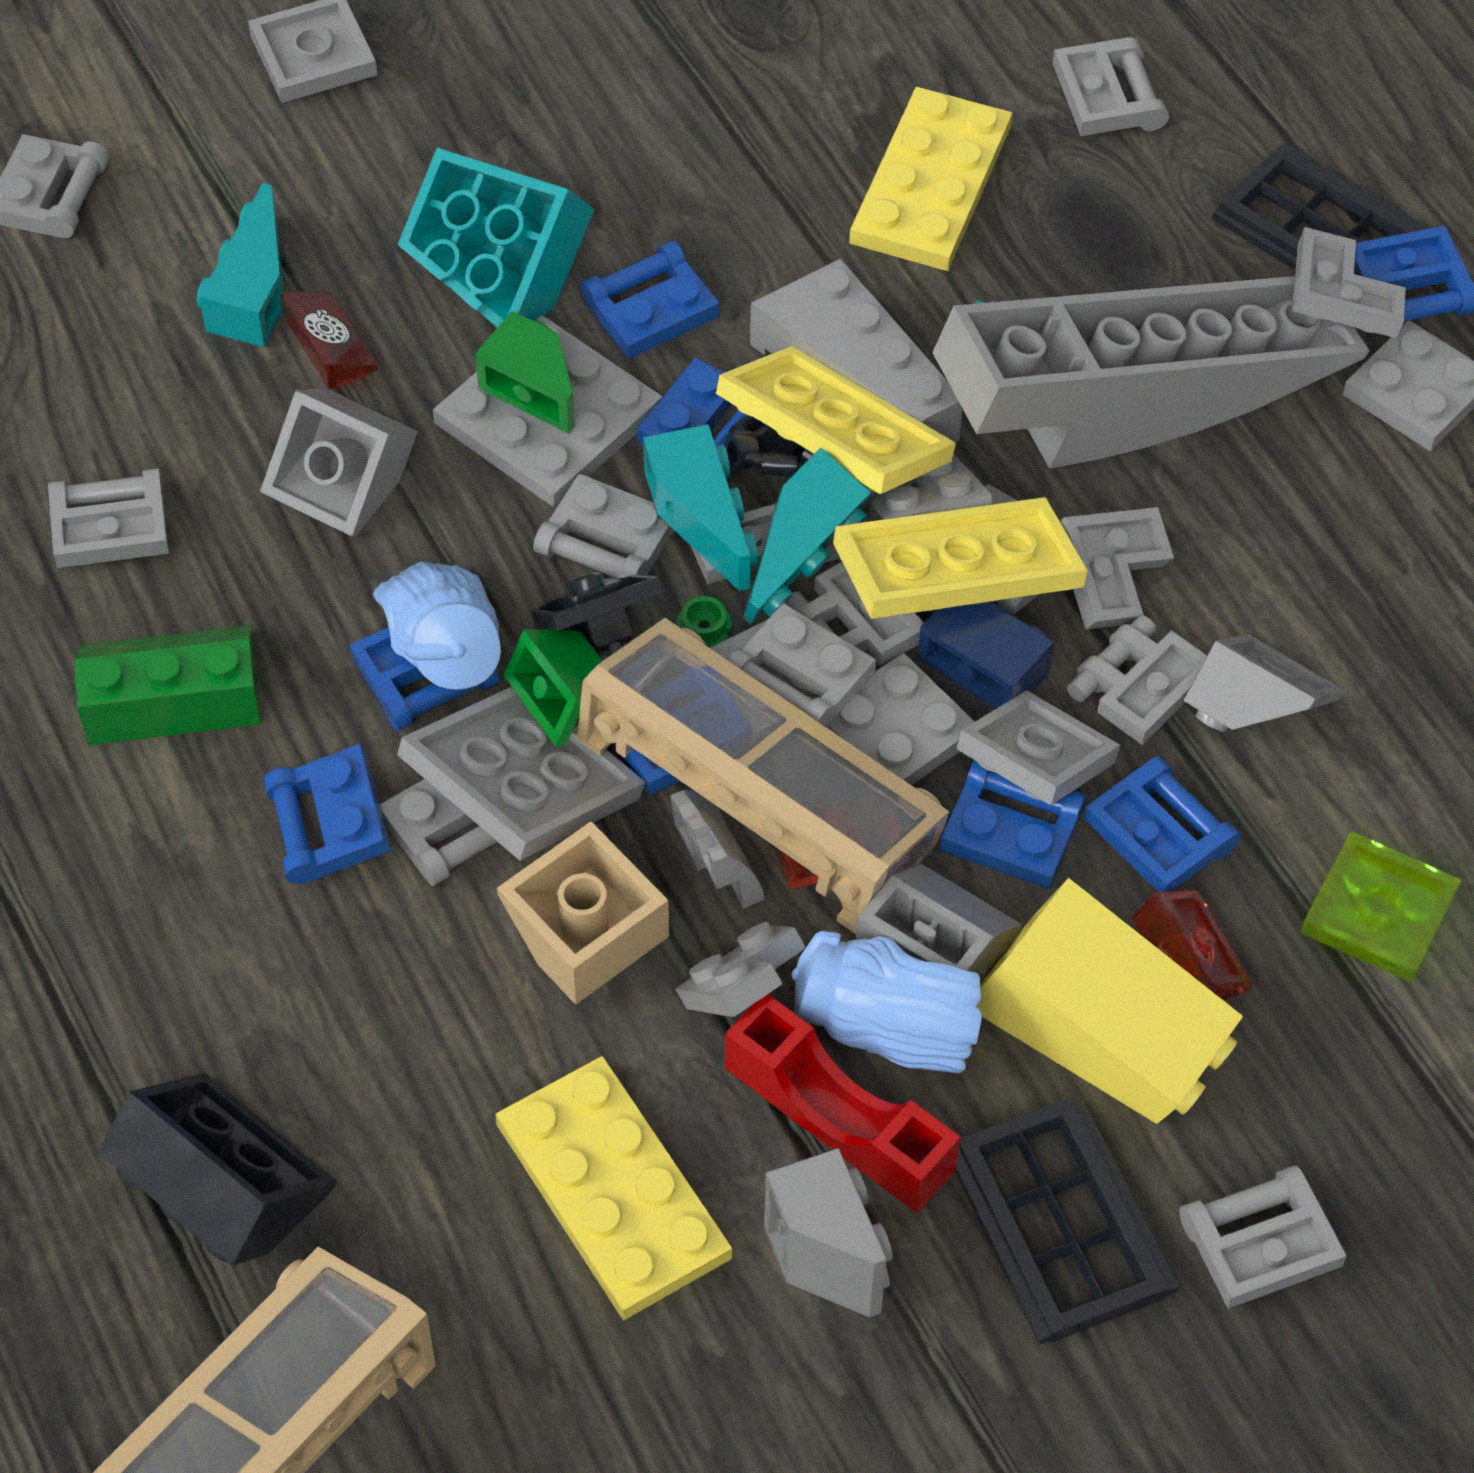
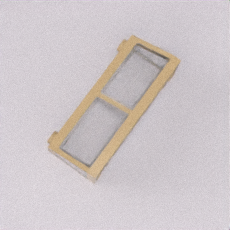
M666 618L599 663L583 680L577 741L599 756L611 743H617L616 752L624 758L634 748L818 876L815 891L824 897L831 890L837 895L843 909L837 915L836 921L855 934L858 916L891 875L920 865L941 840L949 811L942 807L939 800L932 793L922 788H914L707 647L701 637L688 628H679Z
M317 1247L304 1261L298 1259L283 1271L277 1281L276 1289L93 1473H305L380 1393L389 1400L398 1391L396 1379L401 1378L414 1389L433 1370L436 1363L427 1313L406 1296L322 1248Z

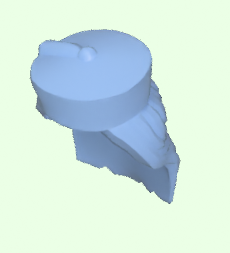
M418 562L400 572L399 575L392 576L388 581L382 582L375 588L373 597L385 611L391 638V648L397 655L404 657L417 667L421 674L429 681L443 688L458 690L476 686L484 682L493 673L501 653L498 635L499 623L495 615V609L490 604L478 575L459 567L457 564L449 566L446 564L441 565L440 563Z
M819 931L814 935L801 954L797 967L792 971V978L795 980L794 1013L808 1024L823 1026L830 1037L839 1043L880 1055L906 1068L958 1074L965 1070L966 1062L964 1059L970 1056L972 1051L971 1045L977 1044L982 1018L981 1011L976 1007L981 1001L982 996L978 973L965 971L943 963L926 962L914 958L904 952L892 938L878 936L872 939L842 942L840 941L841 935L837 932Z

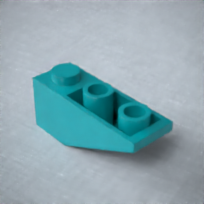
M262 183L253 201H247L244 204L240 213L239 226L233 237L223 242L219 251L218 264L210 277H205L201 281L197 292V306L202 310L206 332L264 348L285 310L278 220L272 185Z
M709 424L643 437L644 472L657 514L739 591L750 589V566L758 564V551L752 531L743 532L740 521L744 520V509L739 489L737 487L729 489L726 478L730 477V465L725 446L723 444L715 446Z
M821 447L783 485L775 504L743 615V619L750 625L763 613L771 617L782 603L786 604L793 595V592L788 587L801 573L809 579L822 567L831 555L825 548L834 540L836 526L863 523L868 516L862 509L871 492Z

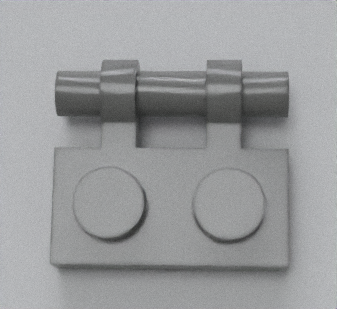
M843 562L815 577L814 590L820 597L808 602L799 591L793 592V595L785 604L833 634L835 632L829 627L827 622L838 617L849 630L840 638L863 652L867 651L871 657L876 659L879 666L919 645L920 627L923 624L920 618L915 613L871 619Z
M1143 615L1139 616L1131 625H1121L1110 636V645L1098 656H1089L1077 668L1078 676L1067 685L1068 693L1078 702H1084L1093 692H1104L1105 695L1099 700L1097 713L1141 745L1186 703L1183 700L1207 658L1206 654L1172 630L1158 644L1152 641L1150 637L1156 632L1155 624L1151 619ZM1135 660L1137 662L1126 675L1117 670L1125 661L1131 662Z

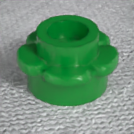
M699 596L689 600L684 605L682 611L677 616L676 626L694 631L701 637L705 645L711 648L727 640V631L732 628V619L719 600L709 596ZM700 625H708L709 627L703 629V628H700L699 626H700Z

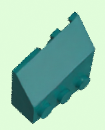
M436 148L398 245L498 328L512 311L530 320H537L540 316H545L556 306L594 209L569 189Z

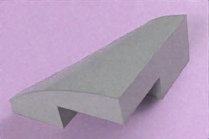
M682 790L670 795L675 826L697 870L707 868L717 889L731 884L743 909L765 900L759 880L719 808L693 790Z

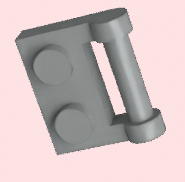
M1126 37L1054 49L1053 66L1080 136L1138 126L1146 131H1154L1160 129L1168 122L1169 113L1164 102L1156 98L1142 64L1144 53L1137 39ZM1112 65H1116L1124 71L1135 98L1134 102L1127 103Z
M22 134L0 177V225L60 238L71 237L79 224L77 214L96 175L104 172L110 160L108 150L96 142L88 141L78 146ZM68 169L75 170L59 204L52 206L49 210Z
M160 468L143 470V476L67 486L65 480L49 482L48 493L52 544L56 567L64 568L168 554L164 491Z
M578 474L549 521L543 522L534 540L533 549L535 552L550 558L555 554L617 579L630 575L647 576L675 530L657 514L653 502ZM570 532L585 539H588L590 541L596 542L598 544H601L603 546L628 555V557L624 558L622 556H619L597 546L591 545L589 543L569 536L568 533Z
M784 603L780 605L742 649L734 650L727 658L729 662L826 728L875 673L876 667L875 658ZM762 662L818 697L814 700L762 669L759 665ZM721 674L722 678L729 681L733 685L738 686Z
M425 779L380 804L386 828L432 886L449 878V870L497 843L491 835L478 826L438 850L432 847L474 823V821Z
M1296 1165L1277 1171L1276 1179L1207 1204L1196 1200L1179 1208L1180 1219L1185 1233L1192 1242H1195L1228 1309L1343 1267L1346 1254L1304 1174ZM1282 1203H1286L1293 1210L1220 1237L1216 1227Z

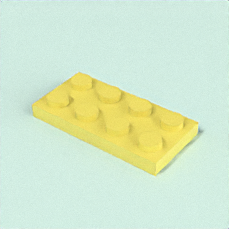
M915 87L852 224L849 244L949 271L1009 133L1013 112Z
M793 346L719 375L717 395L735 405L740 412L755 417L776 430L781 437L796 442L815 454L821 447L868 490L882 494L952 462L956 445L954 441Z
M1046 497L836 526L833 544L871 619L1084 588L1088 572Z
M603 1056L495 1114L499 1130L623 1321L732 1259V1247Z

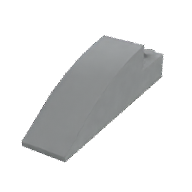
M1295 276L955 305L932 353L976 434L1028 429L1050 469L1099 460L1147 448L1247 414L1364 359L1369 349L1355 327L1328 320H1318L1308 315L1293 312Z

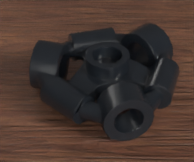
M749 415L730 427L729 434L724 442L729 465L733 470L757 467L761 468V474L792 477L814 455V453L796 442L781 437L776 430ZM759 448L764 451L763 455L759 454ZM803 453L802 458L798 459L797 455Z

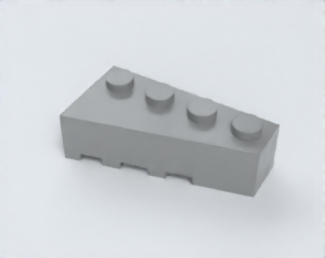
M841 259L751 303L750 345L765 355L768 351L773 354L793 346L954 442L959 441L963 408L949 382Z

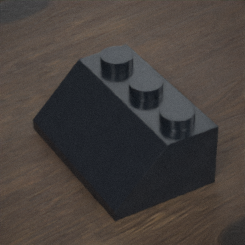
M206 1073L129 1091L98 1151L100 1155L117 1168V1173L123 1180L141 1188L161 1205L162 1212L168 1218L187 1227L205 1243L207 1250L214 1257L228 1262L231 1266L269 1254L332 1192L337 1183L336 1180Z

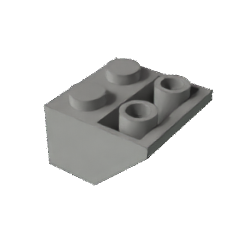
M921 864L891 875L858 916L856 940L872 939L878 936L892 938L908 955L922 961L943 963L965 971L976 972L980 977L981 983L1019 934L1022 924Z
M837 1148L767 1172L764 1229L786 1282L867 1317L880 1314L884 1288L890 1285L886 1262L892 1260L893 1255L881 1223L871 1225L864 1209V1205L868 1204V1195L856 1167L847 1169Z

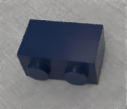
M996 601L937 609L920 627L918 660L993 709H997L1026 690L1033 693L1045 680L1050 672L1054 642L1048 639L1037 626L1023 623L1003 610Z

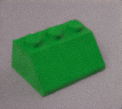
M252 625L86 644L80 646L75 657L77 708L88 745L261 725Z

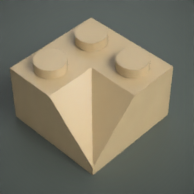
M592 821L497 887V895L535 961L575 1005L669 937L668 899Z

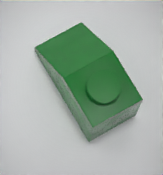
M512 311L475 353L478 388L569 434L575 427L573 390L558 333L552 331L541 321L530 320Z
M524 629L503 676L555 746H565L579 723L583 680L603 660L581 631Z

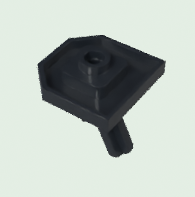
M596 572L570 581L571 591L558 595L556 599L548 601L530 612L536 628L559 631L575 625L576 630L581 631L604 661L627 645L633 636L624 607L663 594L664 592L659 577L630 575L618 579L603 580L602 573ZM633 653L609 670L611 675L623 683L639 667ZM646 681L636 691L640 695H644L647 692Z

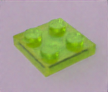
M1350 831L1304 920L1301 933L1412 983L1457 893L1461 879Z

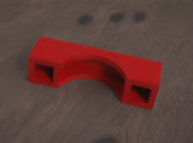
M769 994L755 1002L725 1033V1069L829 1148L832 1150L838 1148L842 1158L916 1214L956 1171L961 1138L958 1134L912 1100L904 1104H894L879 1099L865 1091L832 1061L819 1042L814 1028Z

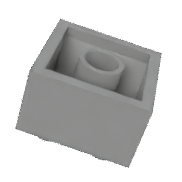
M327 388L295 390L260 492L350 536H357L400 482L418 431Z

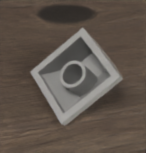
M1250 634L1215 641L1183 701L1198 709L1195 716L1201 722L1216 730L1226 732L1227 728L1234 730L1339 701L1345 690Z

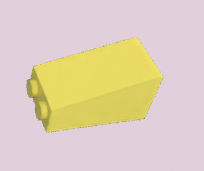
M1067 878L1030 918L981 982V1001L976 1006L981 1011V1016L1156 1124L1174 1110L1184 1115L1197 1101L1206 1087L1198 1080L1208 1065L1216 1070L1234 1049L1237 1041L1230 1034L1243 1017L1070 878Z

